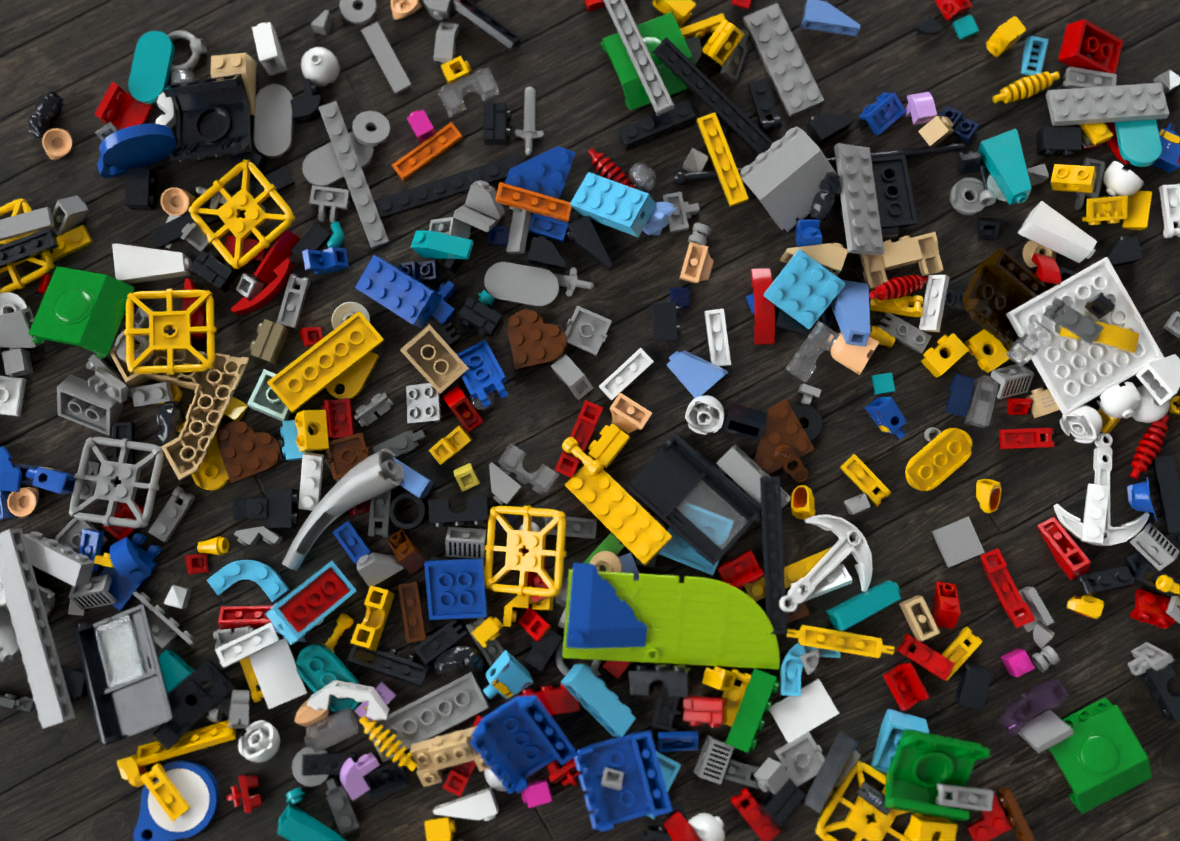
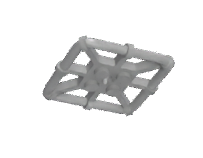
M89 437L86 439L78 472L74 476L76 480L69 509L71 518L103 523L104 526L117 525L131 528H145L148 526L156 492L160 488L158 483L164 461V452L161 446L134 442L126 438L120 440L105 437ZM98 444L121 447L118 462L108 461ZM91 449L101 462L98 477L85 475ZM130 449L152 452L136 465L126 464ZM155 460L150 484L140 483L141 470ZM119 477L121 484L115 487L114 481ZM84 480L97 482L94 495L78 506ZM137 488L149 489L143 514L134 502ZM99 500L109 501L107 512L104 516L83 513ZM117 502L128 504L136 520L114 517Z

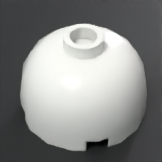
M312 48L301 59V69L306 79L310 78L311 82L316 84V86L324 87L330 82L333 83L339 75L340 67L337 58L326 48Z
M1113 161L1105 171L1103 177L1104 184L1107 187L1105 191L1111 196H1132L1144 185L1143 181L1130 169L1126 170L1123 168L1124 165L1117 161Z
M1124 382L1126 386L1122 387L1119 384L1115 385L1100 395L1101 401L1097 400V403L1106 415L1127 419L1135 414L1140 404V394L1132 382Z
M1144 385L1136 388L1140 394L1139 407L1132 416L1136 421L1153 423L1162 419L1168 413L1170 407L1169 400L1160 405Z
M702 395L694 398L689 403L685 419L688 422L689 428L696 433L706 435L708 432L715 433L722 427L724 409L716 398Z
M1087 405L1076 408L1070 413L1063 415L1060 419V425L1067 436L1071 433L1076 437L1075 441L1080 443L1093 442L1100 434L1103 424L1099 413Z
M263 720L250 724L245 729L247 732L239 739V752L246 759L257 763L271 759L280 747V736L277 729Z
M700 813L688 821L701 841L725 840V832L722 828L724 824L719 817Z

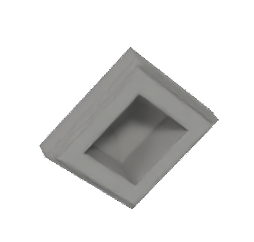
M110 122L97 130L95 134L103 141L118 130Z
M604 768L601 785L621 790L624 772Z

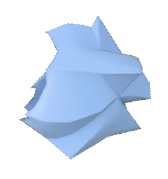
M657 202V206L643 231L647 235L660 236L662 229L669 223L670 215L677 209L673 207L674 204Z

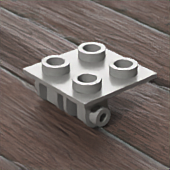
M430 383L406 386L407 424L429 421L440 422V418H442L440 409L442 404H440V401L442 399L437 390Z

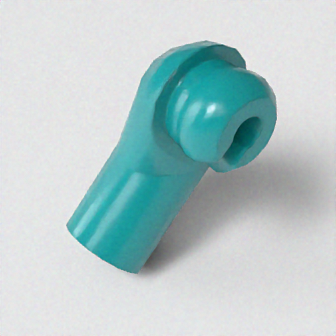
M334 222L330 225L333 235L327 242L328 248H339L345 239L339 222Z

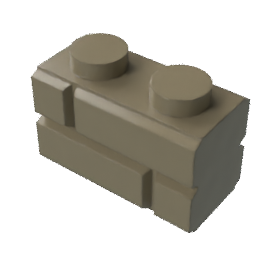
M264 319L263 323L258 325L256 341L253 340L250 345V355L276 365L289 329Z

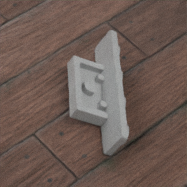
M135 591L133 593L137 599L148 607L146 612L154 642L163 650L178 635L191 647L195 645L192 642L194 637L186 630L182 633L178 629L180 625L173 618L168 620L163 615L166 612L158 605L153 607L149 603L151 599L144 592L139 594Z

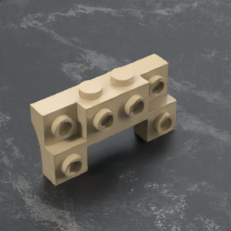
M935 232L912 238L904 236L899 238V241L893 243L892 240L883 242L884 254L881 256L859 254L864 268V280L866 284H869V290H873L876 286L888 281L885 273L887 270L915 263L919 264L922 277L940 273L944 270Z
M476 727L411 744L410 753L414 762L418 765L417 775L423 787L442 782L443 773L441 769L475 760L480 772L492 768L487 766L480 757L481 753H477L470 744L473 738L471 734Z

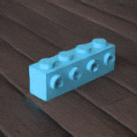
M575 664L560 683L612 736L623 737L636 719L631 714V709L623 705L618 700L619 697L605 687L606 684L603 680L596 678L592 673L593 670L588 665Z

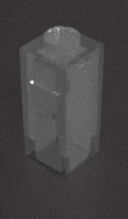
M983 375L974 380L972 397L964 421L965 424L980 428L989 426L999 383L994 381L992 377Z
M347 707L306 727L305 743L315 753L320 752L359 733L358 720L351 709Z

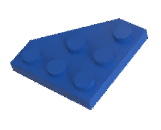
M557 146L511 168L505 184L560 199L576 152Z

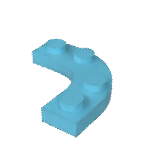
M255 560L232 562L207 579L217 595H221L235 583L246 579L256 582L272 602H275L290 590L273 568Z
M797 643L788 651L783 659L780 670V695L801 696V674L804 666L799 656L817 648ZM818 648L820 657L840 658L841 652Z

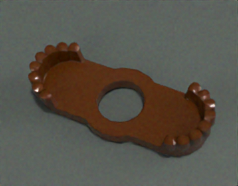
M785 444L778 445L774 450V457L783 465L785 472L790 474L796 482L802 483L806 481L809 476L808 470L802 465L801 459L793 454L789 446ZM796 460L798 463L797 467L793 470L788 469V462Z

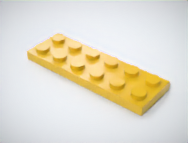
M358 311L267 381V383L293 413L384 342V339L365 316Z
M584 465L565 484L645 566L673 538L604 469L597 476H592Z

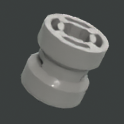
M694 223L692 228L693 234L689 236L688 242L706 246V239L710 236L712 229L707 225Z
M1048 645L1042 648V652L1031 656L1035 666L1043 673L1049 669L1050 665L1060 662L1057 653Z

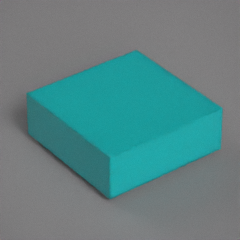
M972 15L956 20L953 23L960 40L977 34L979 31Z
M892 373L872 376L875 395L895 392Z

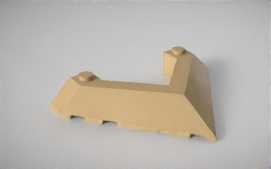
M134 343V350H137L140 344ZM115 347L110 349L111 357L125 382L131 388L153 380L157 382L169 381L171 385L194 390L195 395L192 404L189 406L183 430H181L178 438L161 446L179 480L198 471L249 362V358L231 357L230 355L215 353L214 367L211 370L180 372L174 375H169L168 373L137 374L128 371L127 364L118 357ZM188 350L174 351V365L203 364ZM155 351L152 358L140 366L167 365V351ZM198 351L204 358L207 359V353Z

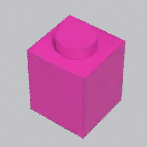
M424 110L414 111L407 118L420 143L436 134Z
M1015 649L1000 657L1011 676L1019 677L1035 669L1025 650Z
M547 778L528 783V787L521 791L523 802L527 803L529 808L552 802V794Z

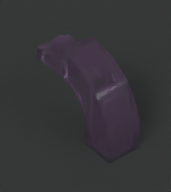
M1058 678L1043 682L1024 692L1004 709L1005 713L999 721L1010 736L1017 735L1034 716L1047 709L1060 706L1069 696V693Z

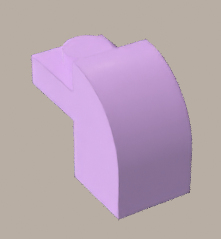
M929 92L907 96L908 105L905 108L906 112L904 114L905 117H912L913 125L930 122L936 117L935 103Z
M372 753L361 756L356 763L350 757L341 768L340 780L352 801L370 790L363 776L380 765Z

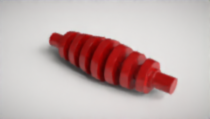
M593 148L589 149L587 154L592 158V165H597V172L602 171L600 173L601 177H606V179L635 189L633 184L629 186L631 181L629 178L625 179L626 174L624 172L621 173L622 169L619 166L616 167V163H610L611 159L608 157L604 158L605 154L602 152L597 153Z
M916 274L893 278L876 286L875 291L869 293L870 299L877 298L880 301L905 297L921 289L923 284L928 283V277H921Z
M1165 415L1162 419L1153 422L1146 431L1147 433L1143 435V440L1139 441V446L1136 449L1137 454H1134L1133 457L1135 461L1131 463L1133 470L1130 477L1138 479L1140 473L1146 472L1148 470L1147 466H1150L1153 463L1152 460H1155L1157 454L1160 453V447L1163 446V440L1166 437L1165 433L1168 431L1166 423L1169 416Z

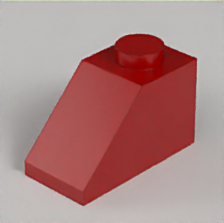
M459 386L443 396L468 433L484 422Z

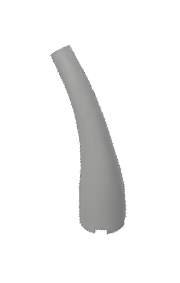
M382 449L347 472L308 516L294 538L282 564L298 571L317 538L335 519L353 507L399 486L400 482L404 481V470L402 464L397 465L393 457L396 455L388 449Z

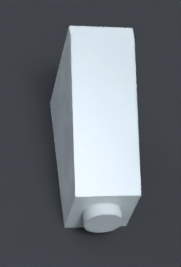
M260 23L253 27L258 58L267 73L271 76L287 71L278 38L271 23Z
M1176 354L1151 362L1136 374L1137 378L1160 405H1163L1177 394L1180 387V359Z

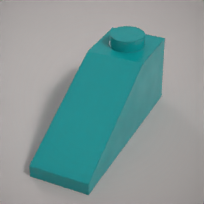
M416 231L411 248L422 258L469 259L474 242L469 239L435 231Z

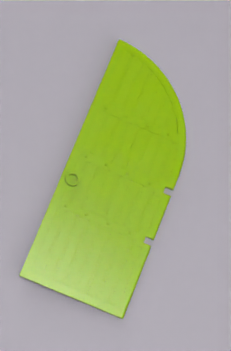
M569 570L562 658L780 669L778 640L776 634H771L774 628L762 608L750 596L738 588L722 581L702 577L685 576L684 583H679V576L639 574V580H633L634 573L598 571L597 573L604 581L607 579L616 590L615 594L621 601L625 600L634 611L633 615L639 622L643 621L647 626L645 647L594 649L566 647L573 571Z

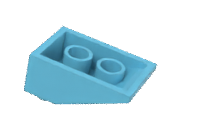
M887 709L881 724L871 767L887 774L904 730L929 734L926 719Z

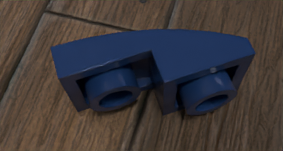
M947 105L939 115L948 117L954 125L951 127L954 130L952 134L968 143L979 129L978 123L963 117L962 112Z
M436 260L398 264L400 270L420 282L439 280L438 261Z
M959 373L955 374L949 389L951 395L945 408L947 413L962 417L966 416L975 378Z

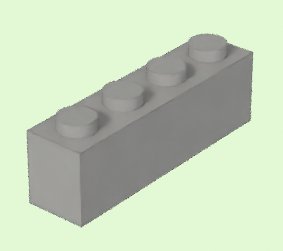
M734 444L716 464L723 474H728L733 479L732 482L747 492L746 494L761 506L760 477L770 476ZM782 488L781 509L791 498Z
M32 531L29 534H23L33 566L73 586L89 584L95 563L88 559L87 555L78 554L70 547L61 546L56 540L43 537V534L40 532Z

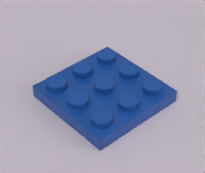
M483 558L425 561L429 620L485 618L488 616Z

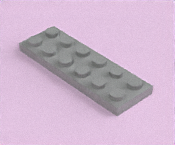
M778 3L745 16L743 22L789 118L822 104L824 99Z
M1162 83L1048 90L1046 93L1052 126L1167 119L1170 114Z
M838 143L834 146L837 174L840 176V196L848 253L881 256L884 254L870 148Z
M471 671L388 714L386 720L378 721L375 726L378 727L381 724L385 726L382 732L384 733L389 729L391 732L387 737L390 738L393 734H396L397 737L393 743L400 739L402 744L399 748L402 749L406 746L408 750L411 748V744L425 741L489 708V705ZM376 737L372 740V741H373V744H374V743L376 742V740H377ZM380 743L377 747L375 746L382 762H385L395 756L394 754H392L389 758L385 756L386 753L389 751L388 748L383 753H381L379 749L383 746L382 743Z

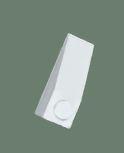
M488 787L435 806L433 812L435 815L472 820L484 819V821H488L496 817L495 814H498L499 808L492 787Z

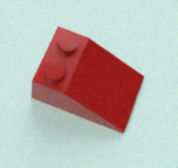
M1085 19L1066 26L1059 61L1075 68L1115 74L1123 40Z

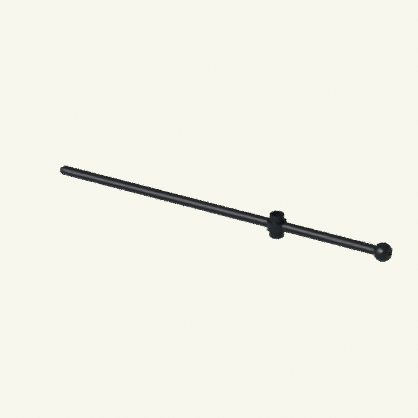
M959 143L870 154L871 158L898 155L909 157L962 151L966 148V145ZM835 157L827 158L831 165H836ZM744 167L737 168L738 172L740 173ZM679 170L673 174L676 185H683L686 181L718 178L716 170L685 173Z

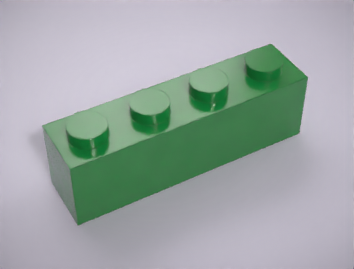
M754 668L726 744L747 753L750 749L754 750L758 740L755 738L757 730H762L765 722L762 719L764 711L769 712L772 704L769 698L771 693H776L779 682H776L778 677Z

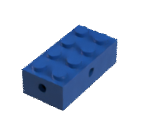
M373 255L355 286L362 293L412 325L424 328L442 297L441 294L376 255Z

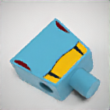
M505 650L486 672L490 685L483 691L490 699L498 692L504 698L509 699L534 681L530 672Z

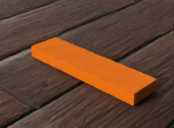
M451 122L395 162L392 167L404 182L461 141L463 136Z
M502 182L498 185L495 202L560 221H569L572 209L571 202Z

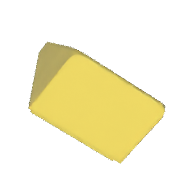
M471 463L453 471L462 492L480 484Z

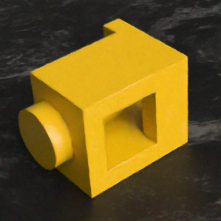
M461 56L441 65L450 88L470 78L469 72L472 71L467 61L464 62Z
M490 616L472 634L485 648L488 645V639L492 642L500 635L498 630L503 627V624L497 617L493 619Z
M717 666L714 669L706 668L702 683L719 690L732 692L737 673Z

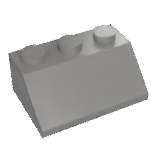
M72 374L57 386L58 416L108 436L112 434V423H117L123 410V403L111 398L104 390L96 392L95 385L89 387L87 380Z

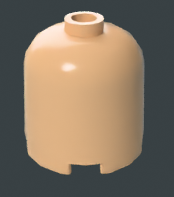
M841 332L839 335L835 333L829 342L832 344L830 350L832 358L859 375L879 344L877 340L871 337L868 338L866 346L846 344Z

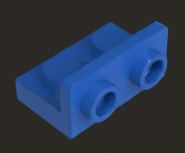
M883 93L877 97V101L874 104L864 108L859 118L867 121L875 135H880L902 116L906 110L896 93Z

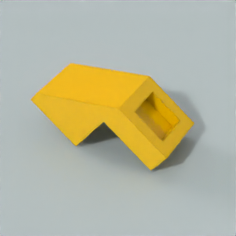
M517 595L505 606L503 626L511 627L512 622L516 623L517 611H513L514 607L529 608V604H533L531 595Z

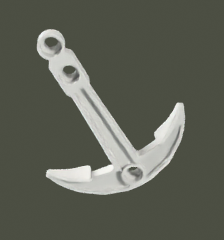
M1100 433L1094 439V443L1097 446L1094 449L1093 469L1095 471L1094 484L1110 486V471L1112 470V449L1110 446L1113 439L1109 433ZM1103 437L1107 438V443L1103 441ZM1103 456H1106L1107 462L1102 460ZM1109 488L1103 544H1089L1110 546L1126 542L1141 531L1150 514L1145 512L1135 520L1121 524V527H1111ZM1059 504L1053 505L1063 527L1075 538L1081 540L1083 523L1080 522L1081 519L1068 513Z
M817 515L805 519V523L816 525L826 531L831 530L839 539L811 571L788 591V595L780 599V608L786 612L794 611L797 608V604L802 603L815 590V586L850 553H852L858 563L855 564V569L859 576L861 591L866 592L872 578V555L867 541L859 529L845 519L832 515ZM798 587L802 590L800 594L798 593ZM786 600H787L788 603H789L787 607H785V601H786Z

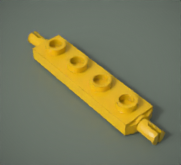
M802 625L799 630L787 629V632H790L787 633V637L798 638L799 645L873 658H879L881 653L894 654V651L886 650H894V646L883 645L881 638Z

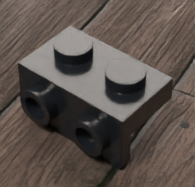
M399 759L396 762L389 760L380 763L378 767L363 776L370 788L369 797L371 800L382 798L396 791H402L408 787V773L404 765L402 767L398 765L401 762Z

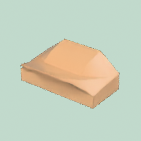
M690 242L679 279L697 284L700 281L709 279L714 261L708 253V246Z
M622 393L618 394L609 408L612 413V423L628 434L637 429L642 430L652 412Z

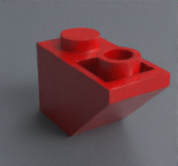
M938 581L935 584L932 614L936 626L954 629L961 611L956 584Z

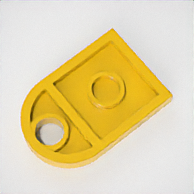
M373 352L368 353L326 386L327 391L337 399H353L358 396L370 376L379 355ZM342 384L345 387L344 393L336 394V386Z

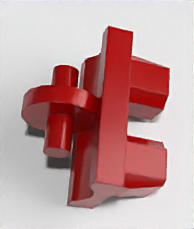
M574 758L566 762L567 765L562 768L557 761L547 765L551 782L557 784L563 780L564 786L569 783L574 787L578 785L576 778L581 773L576 771L577 767Z
M238 775L241 792H238L237 785L231 786L232 794L226 797L227 800H233L234 807L240 806L239 798L242 797L245 814L252 812L251 809L262 805L260 794L252 796L248 794V789L258 787L257 776Z

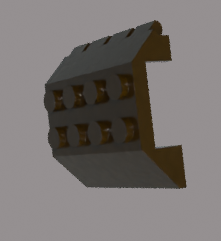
M1000 248L978 265L962 300L966 312L969 313L972 320L981 325L991 335H994L1001 343L1006 344V347L1011 351L1017 353L1020 348H1024V345L1006 313L1047 291L1050 287L1008 251Z

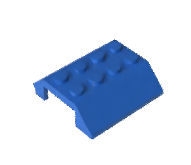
M516 696L483 717L471 734L473 738L470 744L477 753H481L480 757L487 766L492 767L490 770L499 781H502L501 784L509 794L515 790L517 793H520L528 787L526 778L553 760L557 759L563 765L578 755L576 749L537 696Z
M650 731L625 734L623 737H614L577 750L578 755L574 756L577 771L583 770V773L579 774L582 790H588V793L584 794L588 811H594L589 814L593 829L598 828L605 831L614 828L613 824L648 814H652L654 817L672 812ZM604 768L624 772L621 790L601 785Z

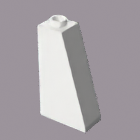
M1043 201L1030 212L1018 231L1020 235L1078 263L1085 258L1089 259L1096 251L1094 249L1097 243L1095 239Z
M112 244L116 279L126 284L190 276L189 267L192 264L191 260L181 252Z

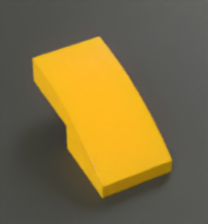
M459 425L449 435L442 438L429 449V452L442 465L473 439Z

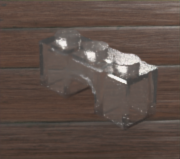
M488 67L478 69L473 75L468 77H461L456 83L445 85L438 91L449 117L466 110L463 98L469 92L478 93L482 101L499 94L498 86Z
M818 321L786 366V369L806 383L817 368L815 363L820 354L825 350H830L839 334Z
M510 443L498 461L501 465L500 469L507 474L513 472L517 475L515 479L523 484L527 482L532 484V490L540 495L543 492L548 494L559 474L544 464L534 473L526 472L523 468V461L527 453Z

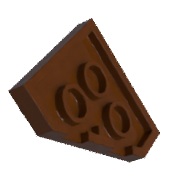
M787 399L769 408L766 427L755 455V463L768 475L783 467L780 461L774 457V450L778 445L785 444L789 446L793 454L799 458L815 449Z

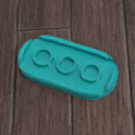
M150 31L144 34L136 45L128 88L131 95L144 104L156 102L159 95L164 92L163 90L168 85L174 56V45L171 39L163 32Z
M1156 119L1114 122L1120 154L1125 161L1128 160L1131 162L1130 164L1137 167H1147L1159 158L1162 147Z
M309 645L298 655L296 662L297 673L314 693L334 680L360 684L333 651L324 645ZM332 695L328 709L334 712L345 713L356 708L359 702L355 701L354 698L346 697L341 699Z

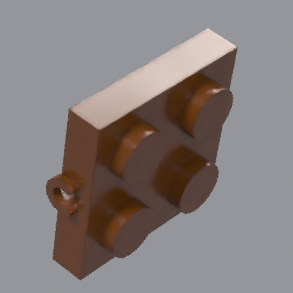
M364 433L329 441V449H326L328 454L327 463L331 466L334 480L341 479L354 466L370 455Z

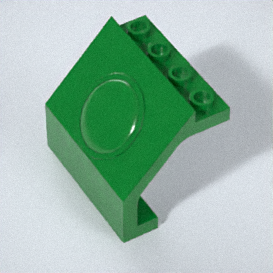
M670 12L637 25L669 95L688 89L652 53L667 37L695 65L693 56L673 13ZM619 33L602 38L603 42H600L602 49L609 55L621 82L626 98L624 99L626 107L633 110L651 103Z
M57 266L28 335L33 336L31 341L36 344H40L44 340L76 345L95 352L96 357L103 359L109 354L126 311L127 295L133 293L135 287L105 274Z
M1106 697L1062 719L1063 722L1072 728L1074 734L1048 748L1073 790V793L1069 795L1070 800L1082 814L1152 778L1147 755L1117 704L1113 706Z
M905 729L886 775L885 808L955 821L969 820V811H965L963 808L935 804V799L938 797L937 783L966 786L975 762L988 758L989 749L983 748L981 744ZM947 792L946 799H951V792Z

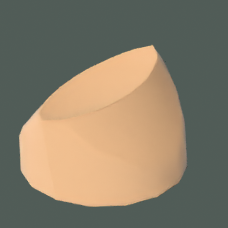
M391 0L394 20L408 17L423 6L420 0Z
M54 128L48 130L43 135V148L51 160L60 159L71 150L72 137L67 130Z
M169 188L162 193L160 199L161 206L167 214L179 216L189 210V207L195 201V197L183 189Z
M38 487L20 488V492H12L7 500L10 512L19 518L28 517L37 506L39 500Z
M306 700L297 711L294 721L304 727L321 726L328 718L329 709L315 710L311 706H307L308 700Z

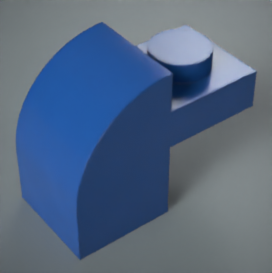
M819 219L798 220L795 236L797 247L822 244Z
M330 247L323 251L310 249L302 251L305 270L314 271V274H326L349 267L345 248Z
M449 280L438 288L437 292L442 297L431 314L443 326L449 323L457 313L453 307L446 303L456 290L455 285Z
M127 536L110 546V559L121 577L125 575L135 585L151 575L149 567L139 558V548Z

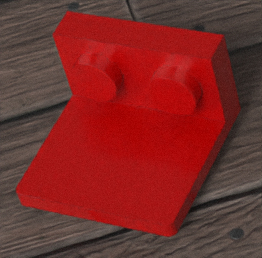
M111 82L94 115L103 123L108 124L111 122L116 129L121 130L130 126L144 124L153 106L139 102L119 85Z

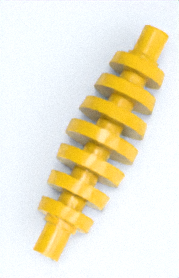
M1043 72L1023 77L1013 84L1002 88L1000 94L993 96V102L1003 101L1004 103H1009L1018 99L1029 98L1039 91L1050 87L1052 81L1059 79L1060 75L1058 72L1052 74Z
M365 715L361 717L359 722L365 727L364 733L366 735L369 732L372 733L369 737L371 741L375 737L377 738L374 743L376 747L380 743L383 744L379 749L381 753L388 748L389 751L385 756L389 758L394 754L395 756L392 761L396 762L399 759L401 761L398 764L399 766H407L411 771L418 766L412 760L410 752L407 755L404 753L407 750L406 746L402 749L399 748L402 744L400 739L393 743L397 737L396 734L388 738L387 736L391 732L389 729L383 733L382 729L385 726L381 724L376 727L375 725L378 721H370Z

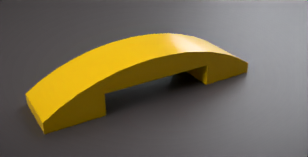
M1096 322L1104 328L1094 340V343L1136 353L1139 339L1138 333L1118 326ZM1061 327L1059 336L1081 340Z

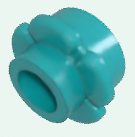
M485 290L478 293L480 296L478 300L486 306L489 304L493 305L492 303L495 299Z
M301 787L286 794L287 803L291 802L292 805H295L303 800L305 793L302 792Z

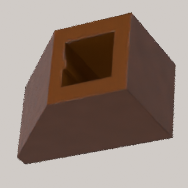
M403 528L387 540L399 563L411 575L424 566L425 558Z

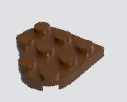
M521 310L509 318L508 335L515 370L554 362L561 358L560 356L563 355L568 347V339L565 332L557 325L545 324L544 319L535 311Z
M230 422L217 432L218 449L231 483H236L270 470L277 465L280 454H282L281 444L276 437L269 433H256L251 426L244 422Z

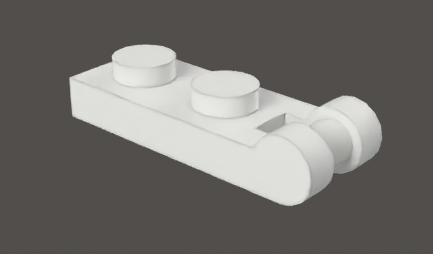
M1180 184L1162 185L1159 187L1164 222L1163 235L1165 238H1172L1176 235L1180 237ZM1173 223H1177V228H1174Z

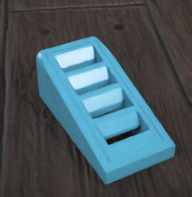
M1035 36L1026 38L1021 74L1029 76L1041 74L1049 39ZM1037 45L1039 46V49L1032 48V46ZM1031 52L1038 53V56L1031 55ZM1029 59L1037 60V63L1029 62ZM1028 66L1036 67V71L1027 70Z

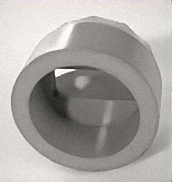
M930 427L925 430L924 438L931 442L941 431Z

